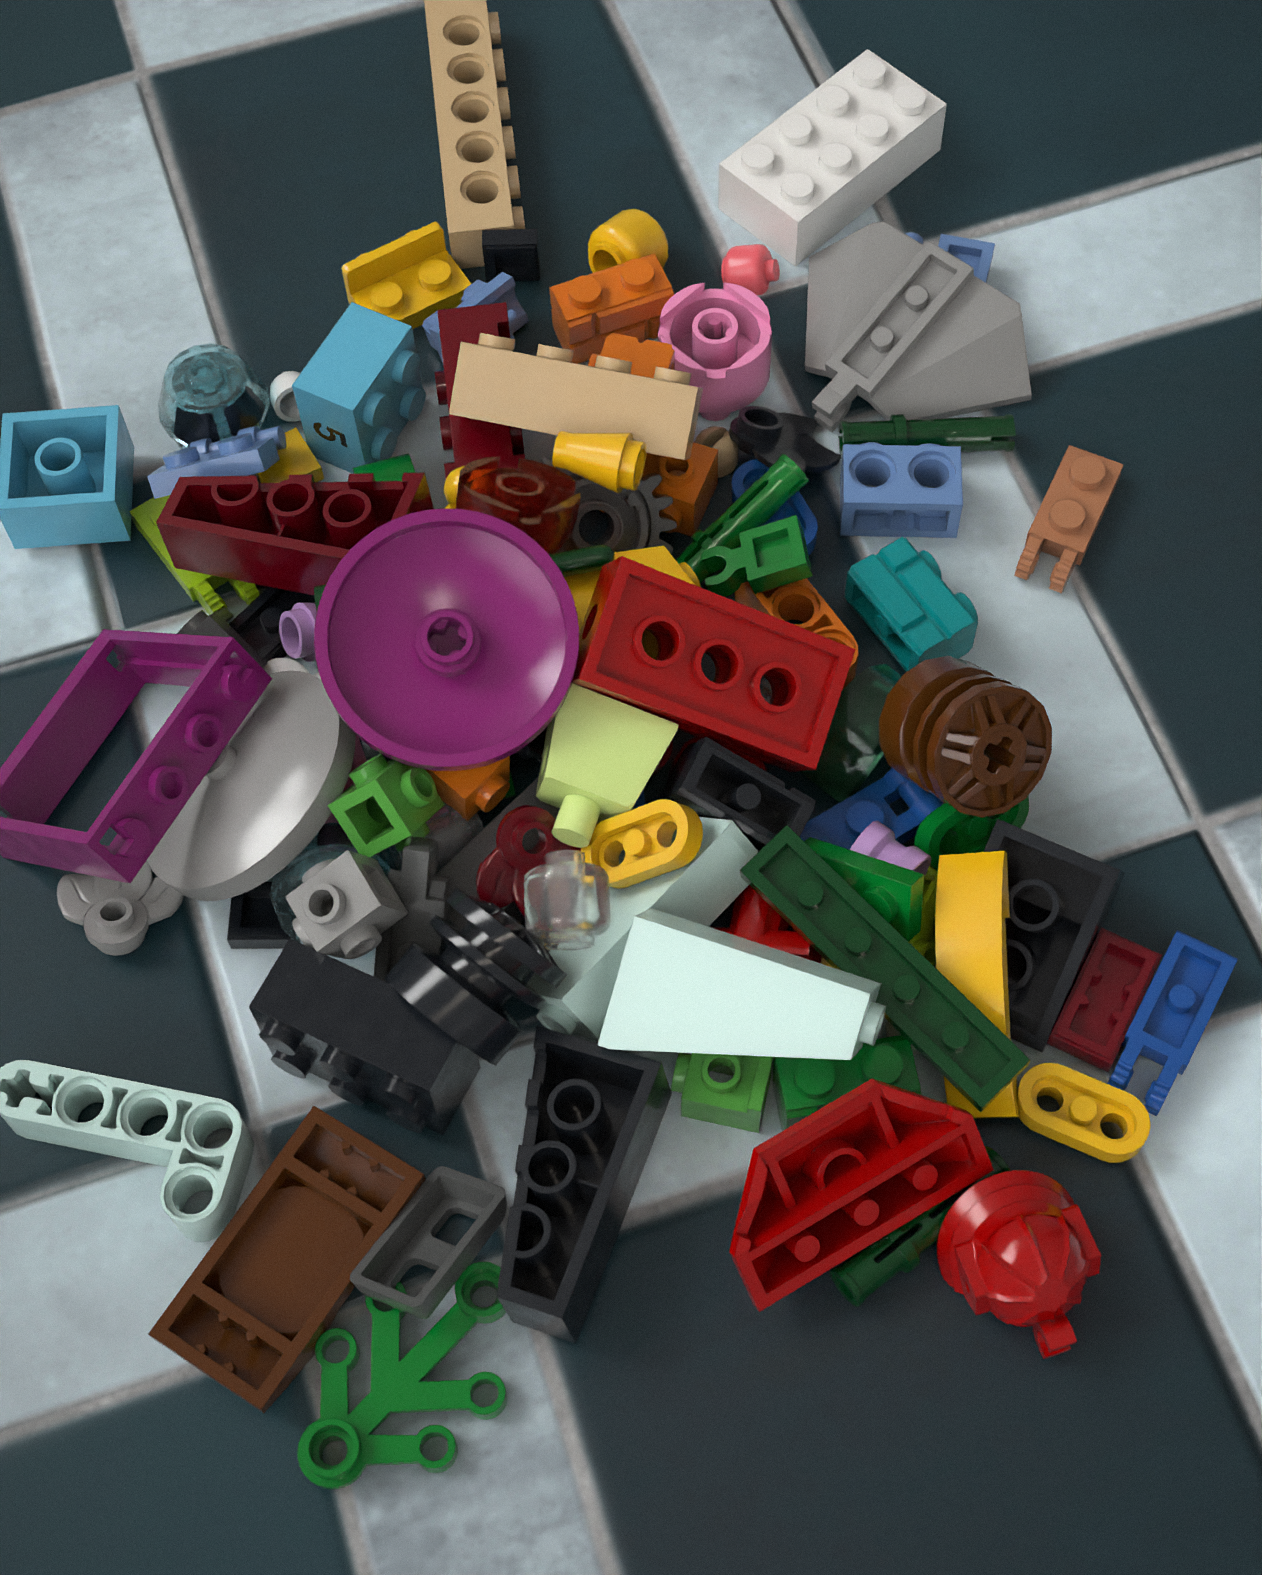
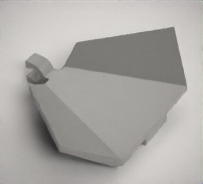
M885 221L871 223L809 256L805 370L809 373L832 378L830 383L812 401V408L817 411L814 419L833 433L840 421L845 418L852 401L857 395L865 399L886 421L890 420V416L893 414H903L906 420L948 418L1031 400L1032 394L1020 303L975 277L974 268L930 241H927L925 245L919 243Z

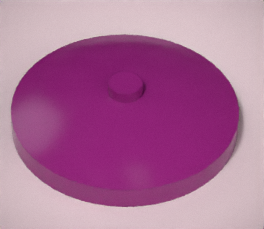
M441 508L419 511L391 520L363 537L348 551L331 574L322 593L315 621L314 646L318 671L325 691L345 724L361 740L386 757L402 764L434 771H459L486 766L516 753L533 741L554 719L568 695L576 672L579 654V625L574 599L563 574L550 555L535 540L510 523L494 516L464 509Z

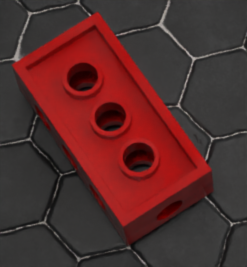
M621 556L602 566L579 633V654L572 683L679 724L678 730L699 738L708 737L723 747L788 772L816 770L856 649ZM644 630L651 632L658 642L656 659L651 658L643 648L642 635ZM704 653L709 655L715 664L716 672L713 681H710L704 675L701 667ZM762 676L771 685L772 696L769 703L763 698L760 691Z

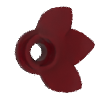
M523 805L508 812L501 820L496 833L497 847L480 863L477 871V895L479 899L492 902L499 908H503L514 901L518 910L528 922L541 930L552 932L562 923L569 912L573 897L572 886L589 885L595 882L591 881L582 869L580 861L581 848L564 844L552 835V829L556 821L553 815L538 806ZM536 828L539 833L537 844L530 850H524L522 845L524 834L528 830Z

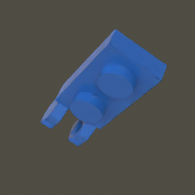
M1177 930L1121 1044V1046L1125 1047L1107 1084L1125 1090L1134 1073L1133 1066L1139 1054L1162 1065L1163 1068L1157 1080L1152 1081L1144 1098V1106L1147 1111L1157 1116L1177 1074L1182 1075L1188 1066L1238 958Z

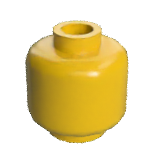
M627 209L616 214L597 227L591 233L588 241V259L593 273L650 254L656 255L662 268L668 259V242L663 229L652 216L638 209Z

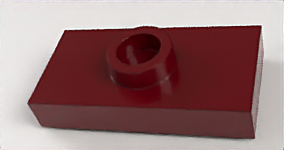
M1101 927L1047 1044L1109 1072L1162 955Z

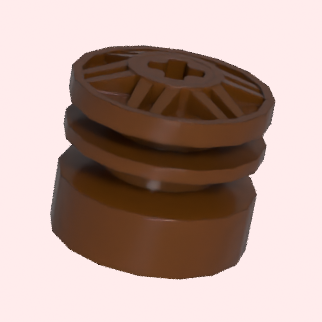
M943 656L924 660L904 673L888 693L879 718V744L888 765L902 777L921 789L931 792L939 800L949 804L960 813L987 817L1005 813L1026 799L1041 780L1052 753V726L1044 705L1027 690L1015 686L1005 679L995 677L991 672L969 661L951 656Z

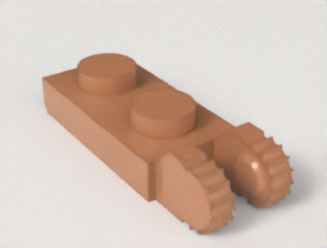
M1071 445L1068 446L1028 531L1025 548L1018 561L1014 576L1028 580L1029 576L1036 569L1039 555L1042 551L1060 558V561L1055 564L1052 570L1049 589L1059 593L1064 591L1075 565H1081L1119 481L1124 464Z

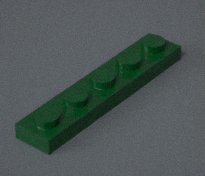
M788 825L739 870L741 878L833 968L881 983L876 1003L886 1006L884 1018L980 1112L1029 1065L1031 1060Z

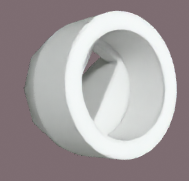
M296 371L281 373L270 385V401L275 413L282 420L289 422L301 420L292 388L293 383L300 375Z

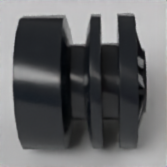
M456 887L446 901L469 920L460 931L435 914L430 920V924L448 945L447 949L439 956L423 946L412 943L385 977V980L410 1004L451 1037L488 1063L496 1066L523 1032L517 1020L504 1005L513 996L529 1006L541 1009L546 1000L524 982L526 977L533 970L557 988L567 974L557 966L544 943L494 903L467 895Z

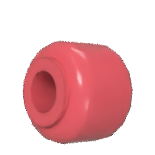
M753 244L731 247L723 258L721 273L724 283L737 284L749 289L756 295H762L768 290L770 281H778L780 270L778 261L772 258L769 249L765 245Z

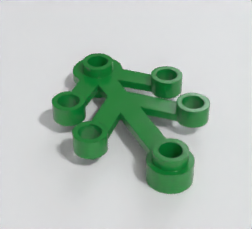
M476 1262L469 1265L455 1283L457 1300L455 1305L401 1361L400 1328L401 1319L406 1315V1312L396 1308L390 1311H380L375 1307L376 1300L365 1295V1303L372 1316L371 1392L350 1413L348 1373L356 1367L359 1361V1346L353 1335L342 1328L329 1329L318 1338L315 1345V1356L321 1365L320 1418L305 1429L300 1438L297 1451L299 1466L304 1475L313 1484L324 1489L344 1488L355 1482L361 1476L366 1466L419 1464L428 1472L441 1473L448 1470L454 1464L458 1454V1446L453 1434L444 1426L429 1425L421 1429L417 1435H371L391 1413L469 1410L476 1418L489 1420L503 1412L507 1404V1391L503 1381L494 1373L479 1372L468 1380L423 1381L477 1323H492L506 1314L498 1299L488 1307H479L472 1302L473 1294L480 1287L490 1286L497 1291L500 1267L491 1262ZM399 1281L394 1289L407 1294L403 1284ZM336 1341L347 1342L350 1347L349 1354L343 1361L331 1363L326 1360L325 1353L330 1344ZM484 1384L495 1386L499 1392L495 1403L488 1407H479L473 1403V1393L479 1386ZM433 1437H442L448 1441V1451L445 1456L436 1461L424 1458V1444ZM333 1441L346 1443L347 1455L341 1463L327 1465L323 1462V1451L329 1443Z

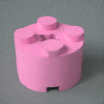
M724 282L723 289H705V283L694 284L680 290L667 301L661 311L658 342L672 344V348L675 351V370L691 373L689 385L703 388L699 408L700 415L711 421L723 420L731 412L742 409L755 401L766 388L770 377L772 327L769 311L765 303L749 289L737 284Z

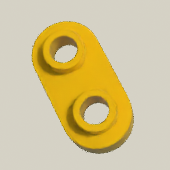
M668 799L656 800L603 820L596 824L589 845L581 848L580 861L582 869L591 881L621 889L684 867L694 859L700 849L703 838L701 820L698 814L689 806ZM677 829L676 838L672 844V835ZM624 849L625 857L622 863L619 864V856Z
M1042 1063L1030 1068L1023 1075L1017 1089L1019 1118L1029 1129L1099 1160L1110 1163L1127 1161L1138 1154L1149 1136L1150 1117L1147 1109L1138 1098L1057 1063ZM1043 1095L1051 1096L1058 1102L1060 1109L1054 1112L1045 1111L1038 1105L1037 1098ZM1104 1122L1115 1123L1122 1130L1123 1137L1119 1139L1107 1137L1103 1134L1100 1124Z

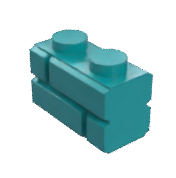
M901 537L880 549L877 555H874V553L852 565L849 571H847L845 599L906 672L928 659L943 656L959 659L973 648L978 626L976 609L965 594L961 592L954 594L942 581L940 567L929 552L922 550L918 553L906 538Z

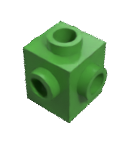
M378 754L348 774L354 784L332 801L328 807L357 852L371 857L393 845L398 852L402 851L405 846H409L412 836L425 837L431 831L426 822L445 804L437 793L433 778L425 769L402 764L395 760L387 762L382 754Z

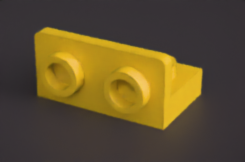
M432 222L420 229L410 231L403 237L371 252L363 253L342 266V274L350 304L353 302L412 326V329L423 325V321L437 310L456 308L462 303L461 298L464 289L471 285V282L446 250L444 231L438 222Z

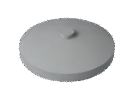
M282 671L269 674L272 678L271 682L147 859L150 868L156 876L185 897L199 901H218L241 895L256 888L292 862L307 847L332 812L328 805L342 794L349 777L348 774L352 767L355 752L356 734L337 713L325 691L322 680L318 677L301 671Z

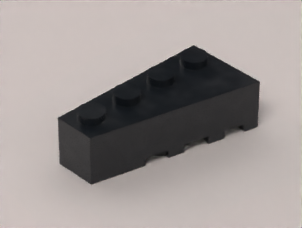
M536 1025L533 1046L536 1053L532 1079H528L525 1107L527 1109L523 1142L518 1147L515 1166L517 1182L514 1203L509 1208L496 1297L512 1322L577 1343L672 1092L662 1062L622 1050H610L599 1046L598 1043Z

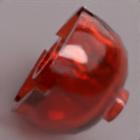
M487 457L469 462L460 470L456 509L477 511L508 522L530 536L548 554L557 553L571 537L577 521L581 499L580 493L575 495L576 482L571 476L553 466L519 458L518 469L498 468L500 457Z

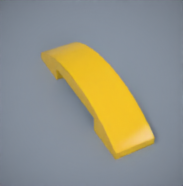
M992 851L939 855L935 913L936 969L1010 1039L1005 918H1010L1007 852ZM944 1077L947 1104L968 1111L973 1115V1118L1019 1117L1017 1077L982 1112Z

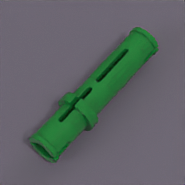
M782 454L769 470L731 504L704 532L698 529L690 537L692 543L676 561L678 564L686 562L693 569L701 584L714 573H708L700 556L702 552L716 546L728 547L731 550L739 548L741 546L740 532L762 526L792 495L805 486L809 479L806 478L805 473L793 460Z

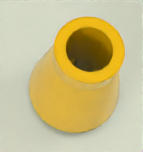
M560 431L553 449L552 464L553 467L566 469L618 494L621 493L623 488L636 491L642 478L647 447L645 442L634 440L632 433H570Z

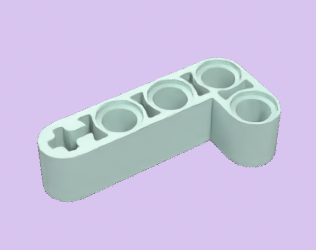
M16 1060L0 1068V1116L16 1134L27 1139L167 1167L161 1186V1203L163 1209L179 1231L191 1240L210 1241L218 1238L235 1215L253 1156L254 1142L239 1111L231 1103L219 1098L30 1060ZM37 1092L43 1100L34 1098L35 1093ZM95 1102L104 1103L100 1114L93 1120L77 1122L78 1116L86 1106ZM157 1115L168 1116L165 1126L158 1133L150 1136L140 1135L144 1123L150 1118ZM220 1128H230L233 1130L229 1141L223 1146L216 1149L204 1148L207 1136L214 1130ZM200 1191L213 1192L211 1202L203 1211L196 1214L183 1213L185 1203L193 1194Z

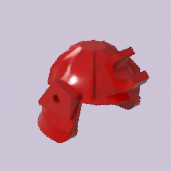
M1027 1170L1006 1171L987 1177L970 1187L955 1201L943 1220L937 1240V1258L943 1279L954 1288L955 1292L964 1294L965 1299L976 1316L990 1311L1006 1324L1018 1327L1032 1326L1034 1337L1043 1359L1070 1351V1345L1076 1344L1077 1339L1065 1313L1075 1304L1081 1303V1293L1087 1278L1100 1274L1101 1254L1079 1206L1074 1203L1069 1192L1059 1182L1042 1173Z

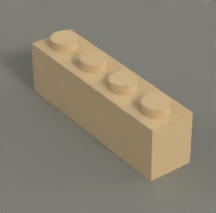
M480 333L478 344L461 342L449 408L450 415L558 435L560 431L570 433H632L634 440L646 443V453L681 460L690 459L703 393L702 387L689 385L691 373L656 366L654 378L630 374L632 362L599 355H597L595 367L572 363L573 350L538 344L536 356L514 352L515 339Z

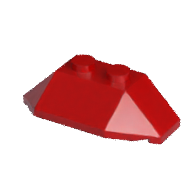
M872 1078L754 1147L729 1252L756 1309L761 1312L992 1172L994 1169L973 1115L962 1108Z

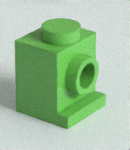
M679 1053L674 1068L671 1091L682 1093L681 1116L759 1133L773 1073L774 1057ZM712 1071L733 1077L727 1082L720 1083L714 1081L709 1076V1073Z

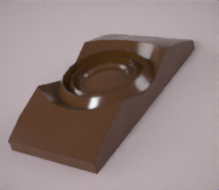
M313 1106L148 1335L262 1413H265L313 1357L318 1338L325 1331L329 1330L339 1309L355 1287L350 1281L351 1272L426 1180L425 1175L316 1106Z

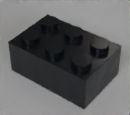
M292 939L288 940L249 1005V1009L261 1031L259 1036L267 1044L272 1054L271 1061L276 1066L298 1078L304 1079L308 1073H312L329 1081L328 1087L332 1092L355 1105L362 1106L366 1099L388 1109L386 1114L392 1121L412 1132L422 1133L426 1127L444 1136L481 1068L478 1055L428 1019L389 983L328 955L318 953L316 950Z

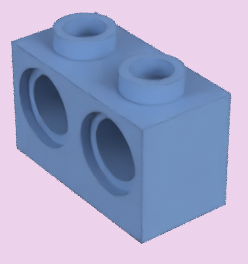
M874 442L860 445L843 444L840 472V536L957 538L963 507L961 446H940L932 443L919 446L882 445Z

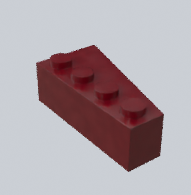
M506 302L437 310L444 370L435 371L439 405L448 404V410L450 408L461 342L478 344L480 333L510 338ZM450 414L449 416H440L443 451L453 450L454 462L444 463L445 478H447L452 470L461 466L476 467L485 473L491 489L490 497L484 507L481 508V511L501 516V520L508 523L526 519L528 513L522 511L513 503L514 498L517 497L530 499L529 487L523 479L527 475L522 428Z
M425 472L403 473L402 481H375L373 473L349 474L348 482H315L312 474L289 475V479L279 483H259L257 475L179 477L156 524L173 565L177 569L314 595V587L327 584L339 562L363 537L391 520L407 514L431 510L434 507Z

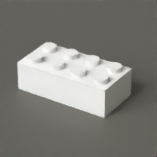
M867 49L719 163L718 209L796 267L940 151L947 104Z

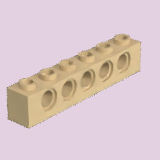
M424 0L451 255L460 269L483 267L482 230L525 229L522 206H511V199H519L521 194L517 165H506V159H515L516 154L512 126L502 127L501 120L511 119L508 88H497L496 82L506 81L503 49L492 50V45L501 44L498 11L488 12L486 0Z

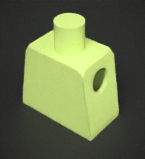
M572 683L563 705L547 727L536 789V797L540 801L560 808L552 829V835L564 844L580 848L587 847L596 823L632 810L675 736L679 724Z

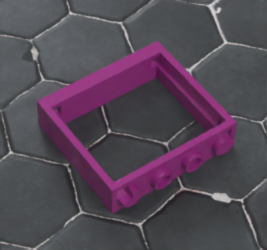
M103 629L0 768V810L7 815V818L0 817V855L6 859L131 884L272 678L233 637ZM112 650L118 655L116 658L120 661L116 668L106 660ZM145 683L190 687L87 832L44 825ZM109 827H111L117 835L109 846L100 844L99 841Z

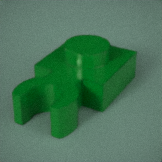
M797 515L740 532L741 547L731 550L728 547L716 546L700 554L708 573L724 569L720 574L705 579V585L708 590L723 597L736 592L744 582H749L754 594L813 576L803 527Z

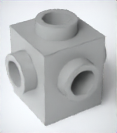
M347 850L336 859L325 860L310 868L302 877L303 884L285 896L296 915L292 925L302 943L318 953L343 959H355L372 951L382 941L380 934L408 914L378 861Z

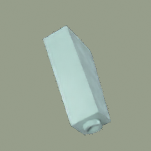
M699 817L703 827L702 843L697 855L684 867L626 888L616 889L601 884L596 885L549 952L557 966L567 976L557 988L536 973L533 974L527 983L546 1000L542 1008L539 1009L537 1018L547 1029L567 1035L576 1034L599 1040L635 915L653 908L709 927L749 885L741 878L739 870L758 853V850L732 820ZM677 829L672 835V844L676 838ZM624 849L620 853L619 864L624 860Z
M650 908L635 915L633 918L598 1045L610 1050L851 1060L862 1048L863 1042L870 1045L875 1044L884 1019L886 1006L876 1003L881 983Z

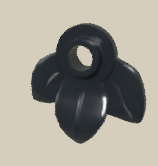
M748 406L742 408L739 411L738 417L733 419L730 424L729 435L738 445V448L746 454L755 456L758 461L769 468L782 454L793 460L803 472L812 473L829 470L839 464L841 455L827 449L811 438L816 430L817 420L784 412L777 413L760 406Z

